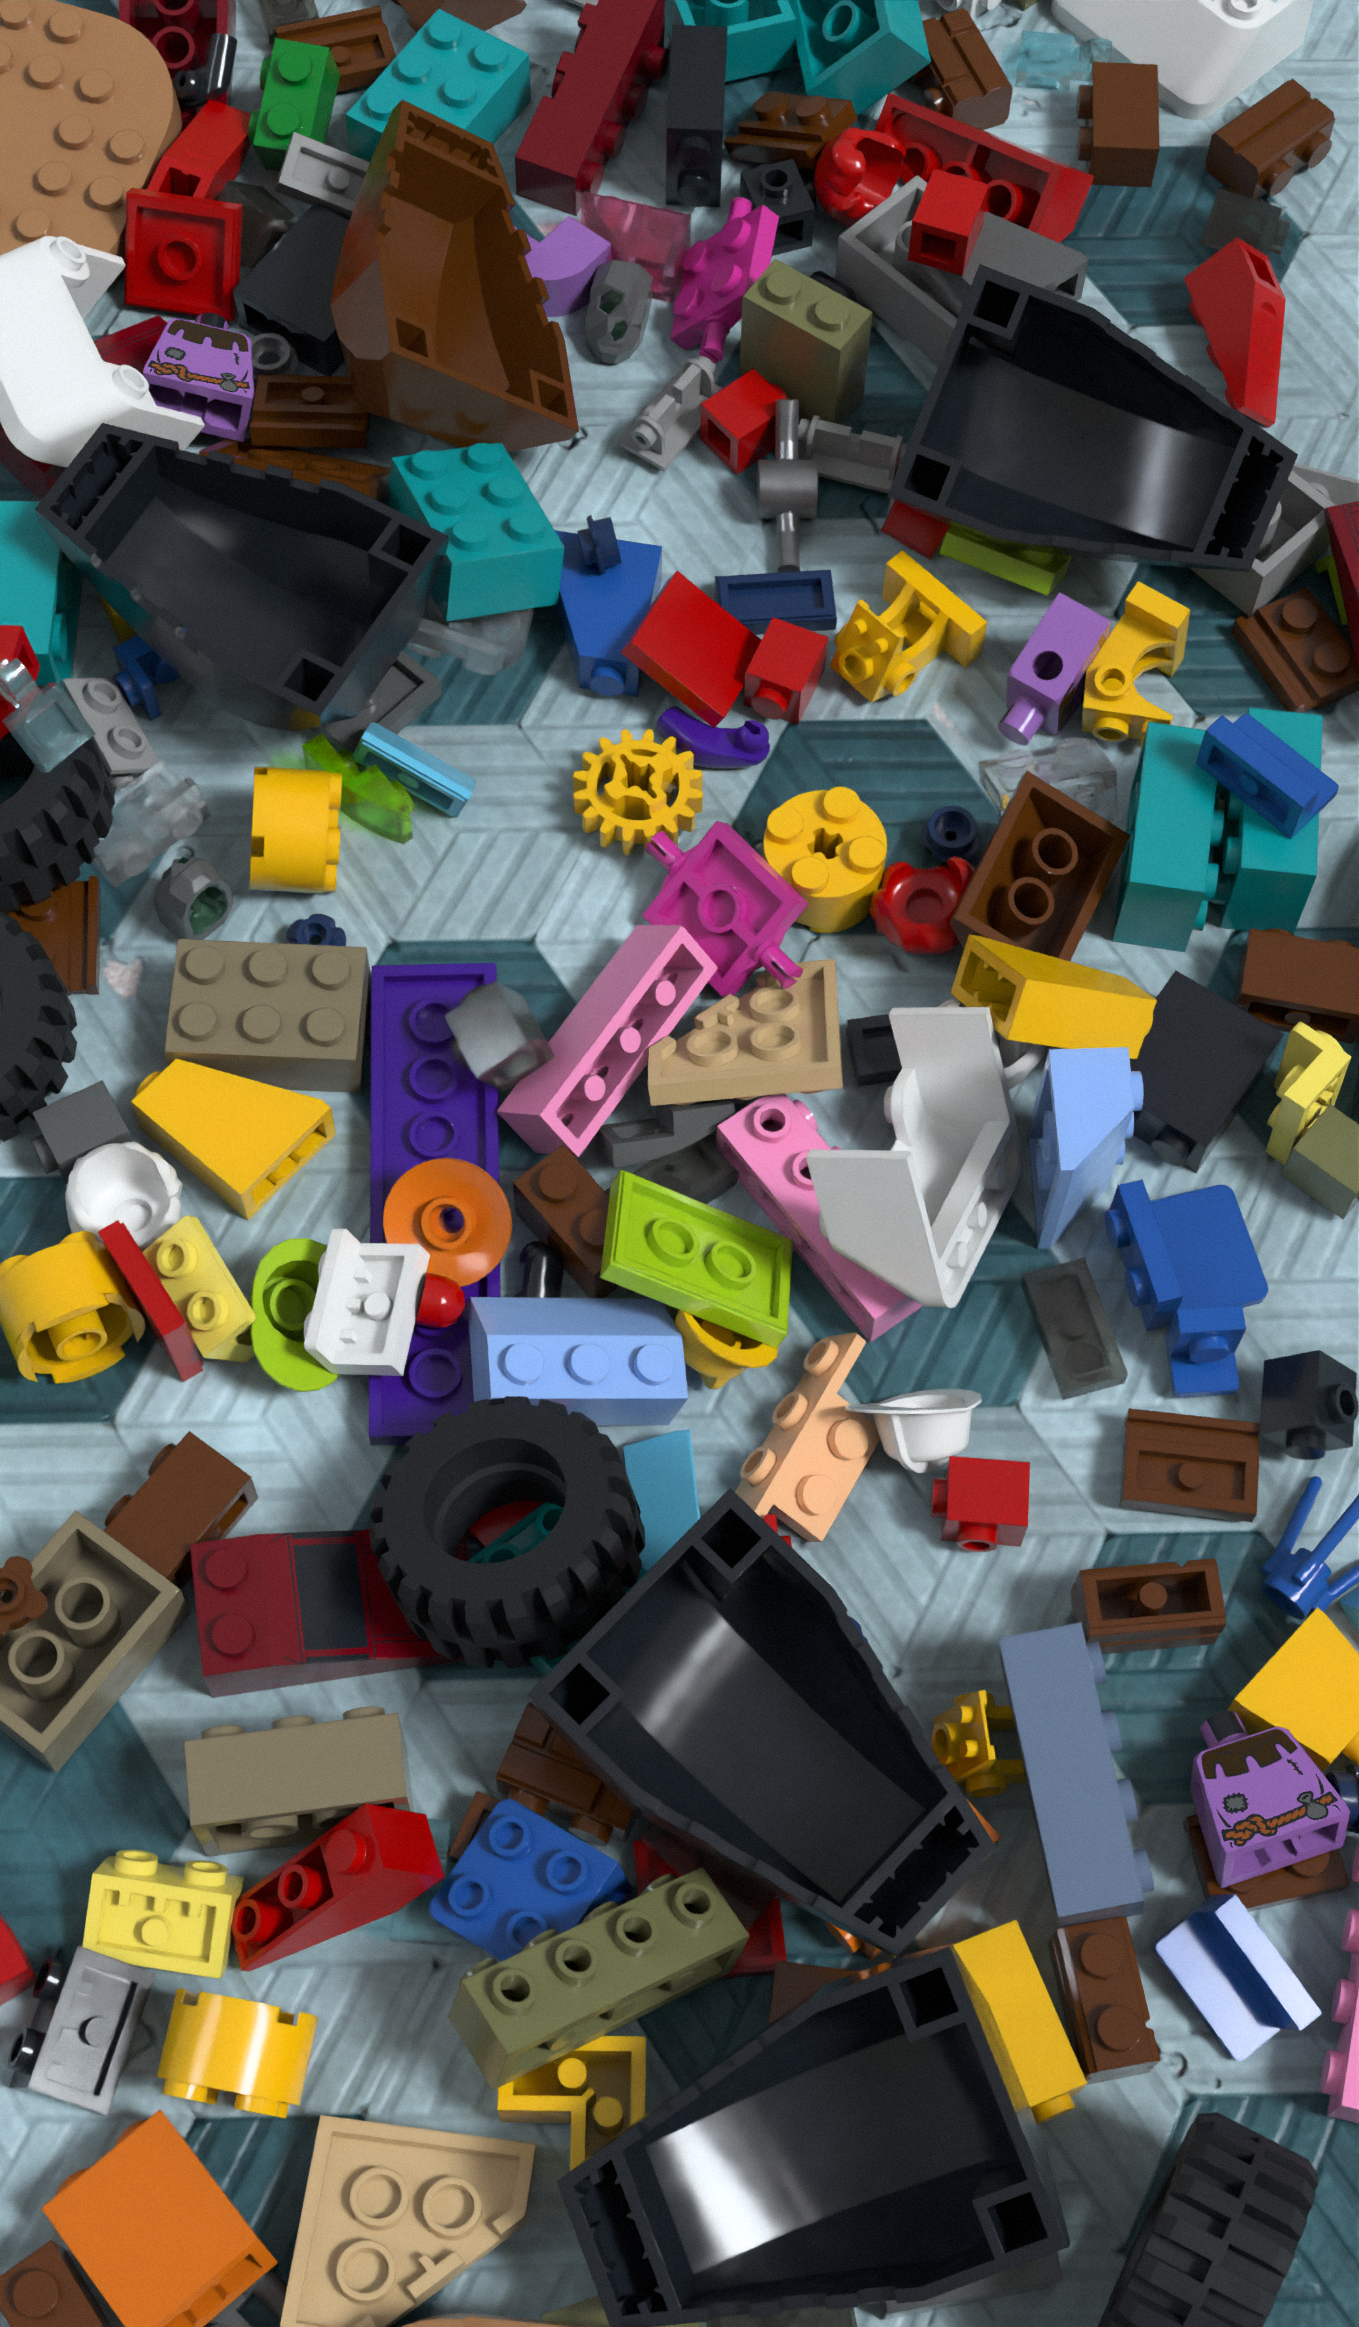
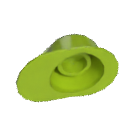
M310 1238L288 1239L273 1246L258 1264L247 1300L256 1316L255 1321L250 1325L252 1348L256 1359L263 1371L276 1383L297 1392L318 1391L333 1383L340 1375L332 1374L308 1353L304 1347V1323L307 1315L312 1311L319 1284V1261L322 1254L327 1250V1245Z

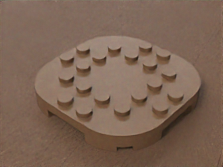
M0 0V255L44 236L57 238L62 236L71 239L76 244L122 257L125 263L126 192L131 188L147 190L163 154L179 137L182 126L178 99L162 56L150 40L129 24L102 13L55 0Z

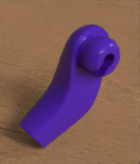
M673 706L662 713L656 723V729L665 739L670 736L676 738V750L679 753L691 751L694 754L693 764L700 767H752L764 761L770 751L767 728L762 723L754 720L745 721L744 726L739 728H713L692 717L679 707Z

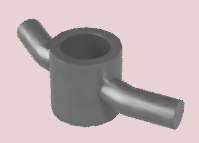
M776 399L775 460H758V518H776L777 573L800 571L799 518H816L817 460H799L798 399Z

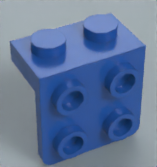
M1143 1179L1117 1186L1110 1209L1104 1215L1105 1227L1111 1245L1114 1249H1119L1126 1269L1124 1277L1129 1299L1134 1307H1139L1147 1331L1170 1326L1176 1309L1242 1305L1244 1308L1263 1302L1268 1293V1285L1235 1194L1230 1187L1215 1185L1150 1201Z
M504 1799L495 1806L430 1903L429 1911L438 1924L501 1962L520 1953L528 1942L545 1931L556 1929L561 1934L580 1925L590 1912L602 1904L616 1901L620 1906L632 1900L630 1894L633 1888L617 1861L517 1801Z

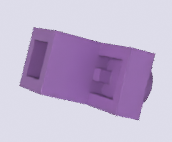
M568 215L540 243L527 235L532 250L525 258L532 278L539 277L543 279L550 298L543 304L547 317L568 315L586 306L590 301L591 287L597 267L612 260V244Z

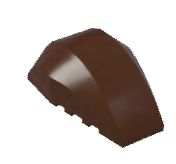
M401 100L392 110L372 156L345 233L335 274L330 306L353 392L369 413L454 448L471 447L477 443H502L507 452L570 440L579 432L565 339L559 323L549 322L543 304L550 298L543 279L539 277L532 278L525 258L532 249L525 230L517 229L515 231L509 211L515 206V202L494 145L404 100Z

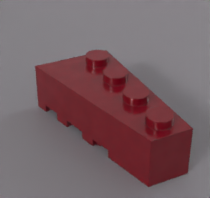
M599 0L596 6L589 3L585 4L577 21L578 27L581 29L576 40L574 54L566 51L563 52L556 67L552 84V98L543 95L515 155L516 195L577 216L587 196L593 198L597 194L603 179L606 163L610 157L617 158L625 141L626 128L632 118L638 120L641 117L646 106L650 86L654 80L660 82L667 70L670 51L664 48L665 0Z

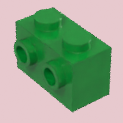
M275 38L272 56L264 58L260 71V88L264 91L260 110H254L251 114L248 137L250 144H253L266 170L280 172L289 141L294 132L326 144L340 78L339 69L329 47Z

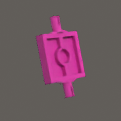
M736 197L734 201H730L727 223L723 226V229L707 240L698 241L691 246L682 263L684 273L680 292L673 306L675 316L670 340L686 351L702 342L699 356L709 358L714 364L718 363L719 360L722 361L726 336L730 333V329L742 318L743 296L770 265L779 220L778 215L763 204L753 210V204L750 200Z
M716 821L699 844L686 852H683L664 831L655 834L651 838L655 843L648 842L646 851L668 871V874L665 877L661 892L642 916L651 925H682L718 967L708 983L721 996L726 997L729 994L735 996L754 971L762 966L784 989L794 985L797 980L793 977L800 978L803 969L797 966L779 947L787 930L809 903L728 823Z

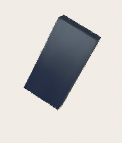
M831 570L715 576L716 603L755 635L765 634L773 617L810 631L836 630L837 616Z

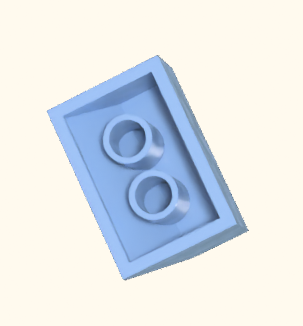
M1128 1047L1049 1049L1027 1130L1037 1249L1051 1248L1108 1188L1115 1165H1123L1124 1138H1132L1134 1131L1133 1111H1141L1143 1106L1142 1075L1140 1071H1131Z
M470 1297L467 1301L474 1402L489 1399L491 1405L504 1404L505 1396H524L529 1398L531 1405L538 1406L540 1399H546L565 1405L568 1415L572 1411L580 1412L595 1422L596 1426L669 1425L688 1399L682 1335L662 1302L654 1299L516 1297Z

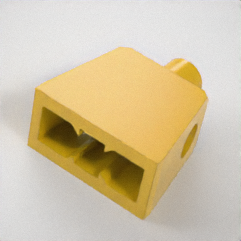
M1317 1607L1236 1696L1227 1711H1235L1238 1714L1248 1735L1277 1726L1288 1729L1322 1773L1325 1772L1341 1752L1359 1766V1653L1328 1616Z

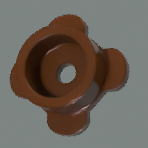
M10 1557L5 1562L4 1567L0 1568V1597L4 1591L13 1592V1598L9 1602H3L0 1599V1636L5 1635L8 1630L19 1629L31 1620L39 1619L47 1609V1598L42 1592L36 1591L30 1578L33 1573V1567L24 1557Z

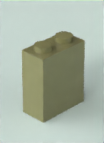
M774 259L743 296L739 378L754 368L769 384H777L785 392L788 399L799 400V420L802 418L812 420L813 416L816 415L820 416L823 421L844 425L864 398L873 312L783 262Z

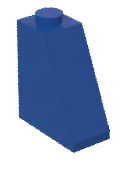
M556 531L565 548L558 604L555 607L579 687L594 690L605 696L623 694L638 697L643 670L625 657L621 651L659 594L662 576V546L617 540L622 564L606 567L605 574H600L597 563L585 566L578 534Z

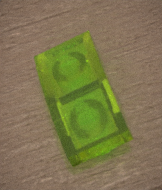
M323 734L302 745L306 769L342 773L340 811L368 830L401 844H405L413 839L410 813L415 810L414 804L407 790L398 780L389 782L376 764L360 773L351 756L344 749L336 752Z

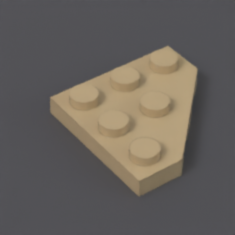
M835 959L795 963L803 969V973L800 978L793 977L797 982L787 989H784L765 970L756 976V988L740 999L729 994L694 1017L695 1029L677 1041L666 1036L649 1047L648 1091L651 1106L668 1104L686 1106L700 1101L733 1098L751 1100L765 1095L798 1092L815 1094L824 1090L843 1088L838 981Z
M320 2115L280 2327L393 2326L525 2226L536 2156V2144Z

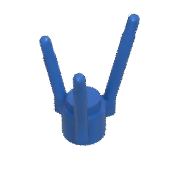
M1318 1476L1311 1477L1274 1553L1260 1569L1266 1576L1261 1583V1589L1264 1594L1279 1609L1300 1620L1304 1619L1309 1612L1313 1613L1317 1607L1324 1612L1333 1600L1359 1582L1358 1563L1328 1585L1326 1580L1332 1572L1324 1562L1359 1519V1494L1312 1552L1305 1548H1299L1295 1554H1291L1322 1486V1479Z

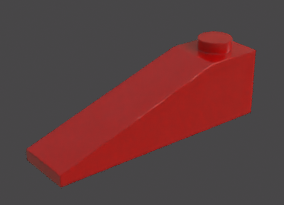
M891 93L887 95L875 131L894 135L904 145L906 155L901 166L899 178L905 184L916 175L928 183L933 169L954 175H962L972 180L989 184L987 212L1058 243L1073 231L1094 179L1093 175Z

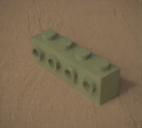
M703 1867L679 1878L674 1874H667L648 1885L639 1897L620 1906L616 1901L602 1904L590 1912L580 1925L561 1934L556 1929L539 1934L528 1942L520 1953L504 1961L498 1962L496 1958H489L479 1962L461 1977L459 1981L460 1986L448 2019L489 2085L495 2090L732 1972L750 1935Z

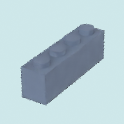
M1081 1622L998 1638L1000 1661L1058 1929L1109 1918L1142 1914L1144 1906L1143 1893L1154 1891V1883L1146 1849L1133 1850L1127 1822L1138 1820V1813L1130 1778L1117 1780L1111 1753L1122 1751V1742L1114 1709L1101 1711L1096 1685L1107 1683L1099 1642L1086 1643Z

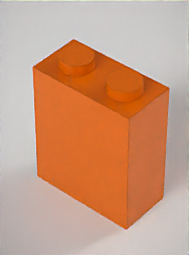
M161 2109L149 2119L140 2120L129 2126L119 2136L113 2149L90 2168L79 2170L69 2176L58 2188L56 2196L41 2208L125 2327H204L278 2263L188 2142Z

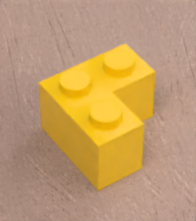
M602 2036L499 2087L497 2111L500 2122L571 2123V2171L645 2115L646 2036Z

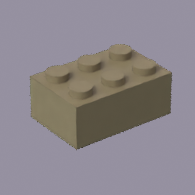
M178 939L164 1049L168 1066L177 1058L286 1090L362 1093L371 998V973L367 948Z
M76 1510L30 1562L33 1567V1573L30 1578L36 1591L42 1592L48 1601L46 1612L39 1619L31 1620L19 1629L8 1630L5 1635L0 1636V1730L56 1774L191 1613L181 1589ZM5 1591L0 1597L1 1601L9 1602L13 1598V1592Z
M360 1707L344 1712L342 1714L343 1720L315 1724L312 1717L292 1716L274 1721L271 1730L244 1733V1728L241 1726H217L204 1730L201 1733L202 1739L184 1741L190 1826L207 1856L313 1843L365 1803L414 1812L407 1746L398 1713L385 1714L384 1708Z

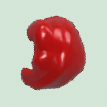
M848 127L841 134L830 140L818 159L814 173L816 195L821 202L823 210L832 219L850 228L890 197L905 159L906 151L904 145L892 134L875 130H863L857 127Z
M957 856L951 857L946 860L949 868L944 865L931 869L913 868L905 861L894 862L888 866L883 872L881 889L875 891L872 895L869 909L877 933L887 937L890 944L900 947L913 955L936 956L937 954L953 952L954 947L960 942L949 921L975 871V868L968 860Z

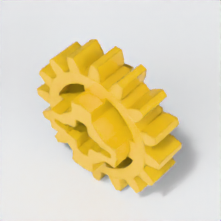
M624 729L621 731V743L616 745L605 737L600 738L599 756L590 752H584L582 755V771H574L573 791L575 792L573 793L575 814H582V829L584 832L590 833L600 829V846L606 848L615 839L622 842L623 855L628 856L631 854L635 844H643L646 851L647 843H655L651 838L661 831H664L678 845V828L683 831L692 832L695 828V813H700L703 809L702 770L693 769L694 754L691 751H686L676 755V738L672 736L664 740L661 745L655 743L652 729L645 731L642 740H633L629 730ZM608 777L610 782L604 785V794L599 796V787L603 780ZM677 788L678 796L673 805L669 807L666 802L672 799V790Z

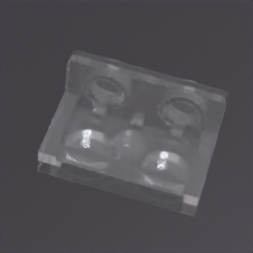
M430 595L419 628L408 642L407 648L412 652L429 657H441L443 652L463 659L462 667L483 675H496L497 670L502 671L521 662L534 608L446 622L434 598Z
M1067 738L1059 741L1055 746L1031 751L1009 750L1000 754L998 758L979 761L980 783L998 810V823L1022 775L1026 771H1029L1110 823L1114 824L1118 820L1117 771L1094 738Z
M163 759L114 795L115 804L111 810L113 820L110 831L106 838H99L100 843L93 850L96 857L91 864L114 888H117L131 876L139 875L145 871L156 857L177 841L191 836L201 823L211 816L199 786L190 777L183 780Z

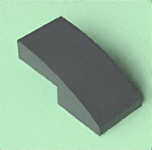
M730 1099L700 1101L686 1106L673 1104L657 1105L656 1118L602 1125L596 1133L597 1151L613 1169L661 1158L677 1152L717 1130L719 1124L735 1114L734 1103Z

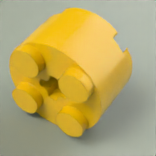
M254 767L249 890L321 894L336 891L337 865L339 864L340 850L338 816L341 805L342 773H331L328 770Z
M840 786L830 790H816L799 794L773 810L768 816L764 833L762 858L809 903L795 922L810 926L809 931L833 933L853 927L866 918L870 912L872 895L875 891L881 889L887 853V838L884 827L874 811L860 801L855 791Z
M79 1231L72 1233L57 1245L42 1249L30 1256H13L0 1264V1325L20 1373L28 1380L38 1382L35 1373L51 1374L55 1384L75 1382L96 1375L115 1365L125 1356L122 1345L133 1333L137 1343L144 1333L145 1320L135 1297L104 1245L98 1243L95 1234L92 1232Z
M177 1988L156 2076L157 2078L165 2079L162 2094L216 2105L219 2090L236 2093L235 2109L286 2119L289 2104L300 2106L319 2017L299 2012L297 2025L292 2026L295 2014L280 2011L281 2007L199 1991L198 1995L189 1990Z

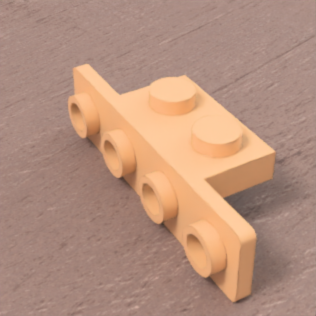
M856 1332L828 1336L818 1341L811 1348L804 1360L803 1367L806 1370L795 1390L786 1395L776 1407L772 1416L774 1426L763 1445L756 1448L743 1463L740 1470L742 1481L735 1491L763 1520L768 1512L776 1514L778 1519L808 1542L823 1541L880 1441L876 1424L861 1412L846 1411L845 1407L851 1404L837 1394L866 1344V1340Z

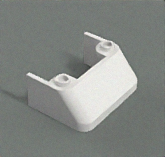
M1052 0L1051 11L1054 18L1061 25L1110 63L1158 65V100L1183 118L1200 120L1216 113L1303 45L1314 0H1278L1276 3L1272 0Z
M44 236L0 255V422L8 439L26 456L36 461L65 468L70 465L102 423L177 441L179 449L185 450L205 426L201 417L156 406L148 390V382L138 370L128 365L119 366L102 360L83 321L126 266L122 257L76 244L71 239L62 236L58 238Z
M989 1007L892 1008L889 1013V1019L902 1069L894 1085L889 1086L886 1090L884 1114L887 1122L893 1124L897 1139L890 1151L810 1149L806 1156V1161L820 1207V1230L823 1237L829 1239L831 1247L836 1252L922 1306L954 1308L958 1304L1019 1181L1022 1167L1021 1141Z

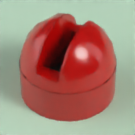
M427 1272L415 1324L432 1328H446L457 1322L465 1308V1294L456 1281L445 1276Z

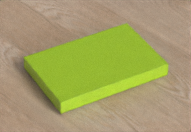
M620 1170L612 1181L610 1188L600 1278L777 1348L788 1332L793 1240L632 1173Z

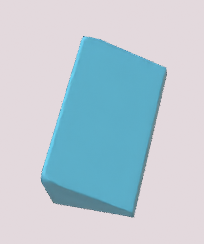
M371 722L352 755V758L357 763L453 818L454 816L458 817L476 785V781L470 776L375 722Z
M690 1429L673 1431L623 1446L625 1470L640 1508V1518L645 1529V1548L639 1557L642 1567L647 1572L700 1519Z

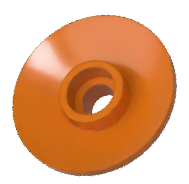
M436 1158L414 1166L396 1181L385 1203L383 1228L387 1244H420L430 1254L426 1273L448 1277L462 1287L484 1278L500 1263L510 1243L512 1216L504 1192L494 1178L486 1171L465 1160ZM446 1208L457 1209L462 1214L463 1226L461 1229H451L446 1225L444 1221Z

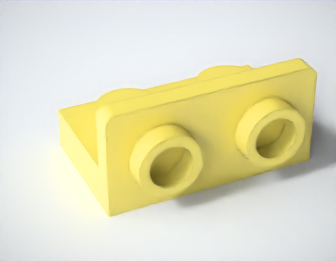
M1298 1022L1290 1031L1274 1083V1088L1277 1090L1276 1095L1282 1100L1267 1121V1124L1273 1130L1266 1153L1284 1166L1293 1147L1328 1105H1335L1351 1060V1056L1343 1051L1341 1045L1331 1035L1323 1031H1315L1303 1022Z
M188 1215L182 1217L142 1253L186 1321L191 1336L203 1358L247 1363L255 1356L250 1335V1325L255 1321V1313L198 1218Z
M118 1851L116 1856L107 1857L92 1873L82 1947L131 1965L221 1979L226 1972L235 1903L243 1892L244 1877L227 1874V1867L216 1862L189 1861L185 1864V1867L160 1864L158 1863V1856L147 1851Z

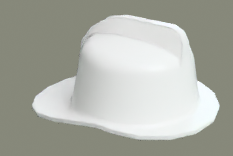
M934 1389L898 1395L879 1403L847 1405L845 1410L872 1413L886 1454L898 1460L905 1469L912 1473H926L947 1463L950 1456H955L967 1448L972 1408L982 1403L981 1394L971 1390Z

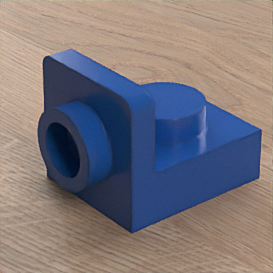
M137 635L113 648L120 671L113 675V680L120 688L129 707L139 704L149 720L152 721L161 716L154 686L159 683H170L181 675Z
M1242 1305L1176 1309L1165 1335L1172 1392L1175 1397L1233 1395L1237 1392L1240 1384L1235 1351L1246 1330Z

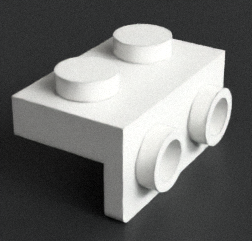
M332 1229L327 1250L322 1254L319 1261V1284L313 1308L307 1315L304 1323L305 1350L332 1374L403 1376L430 1254L420 1244L360 1243L347 1229Z

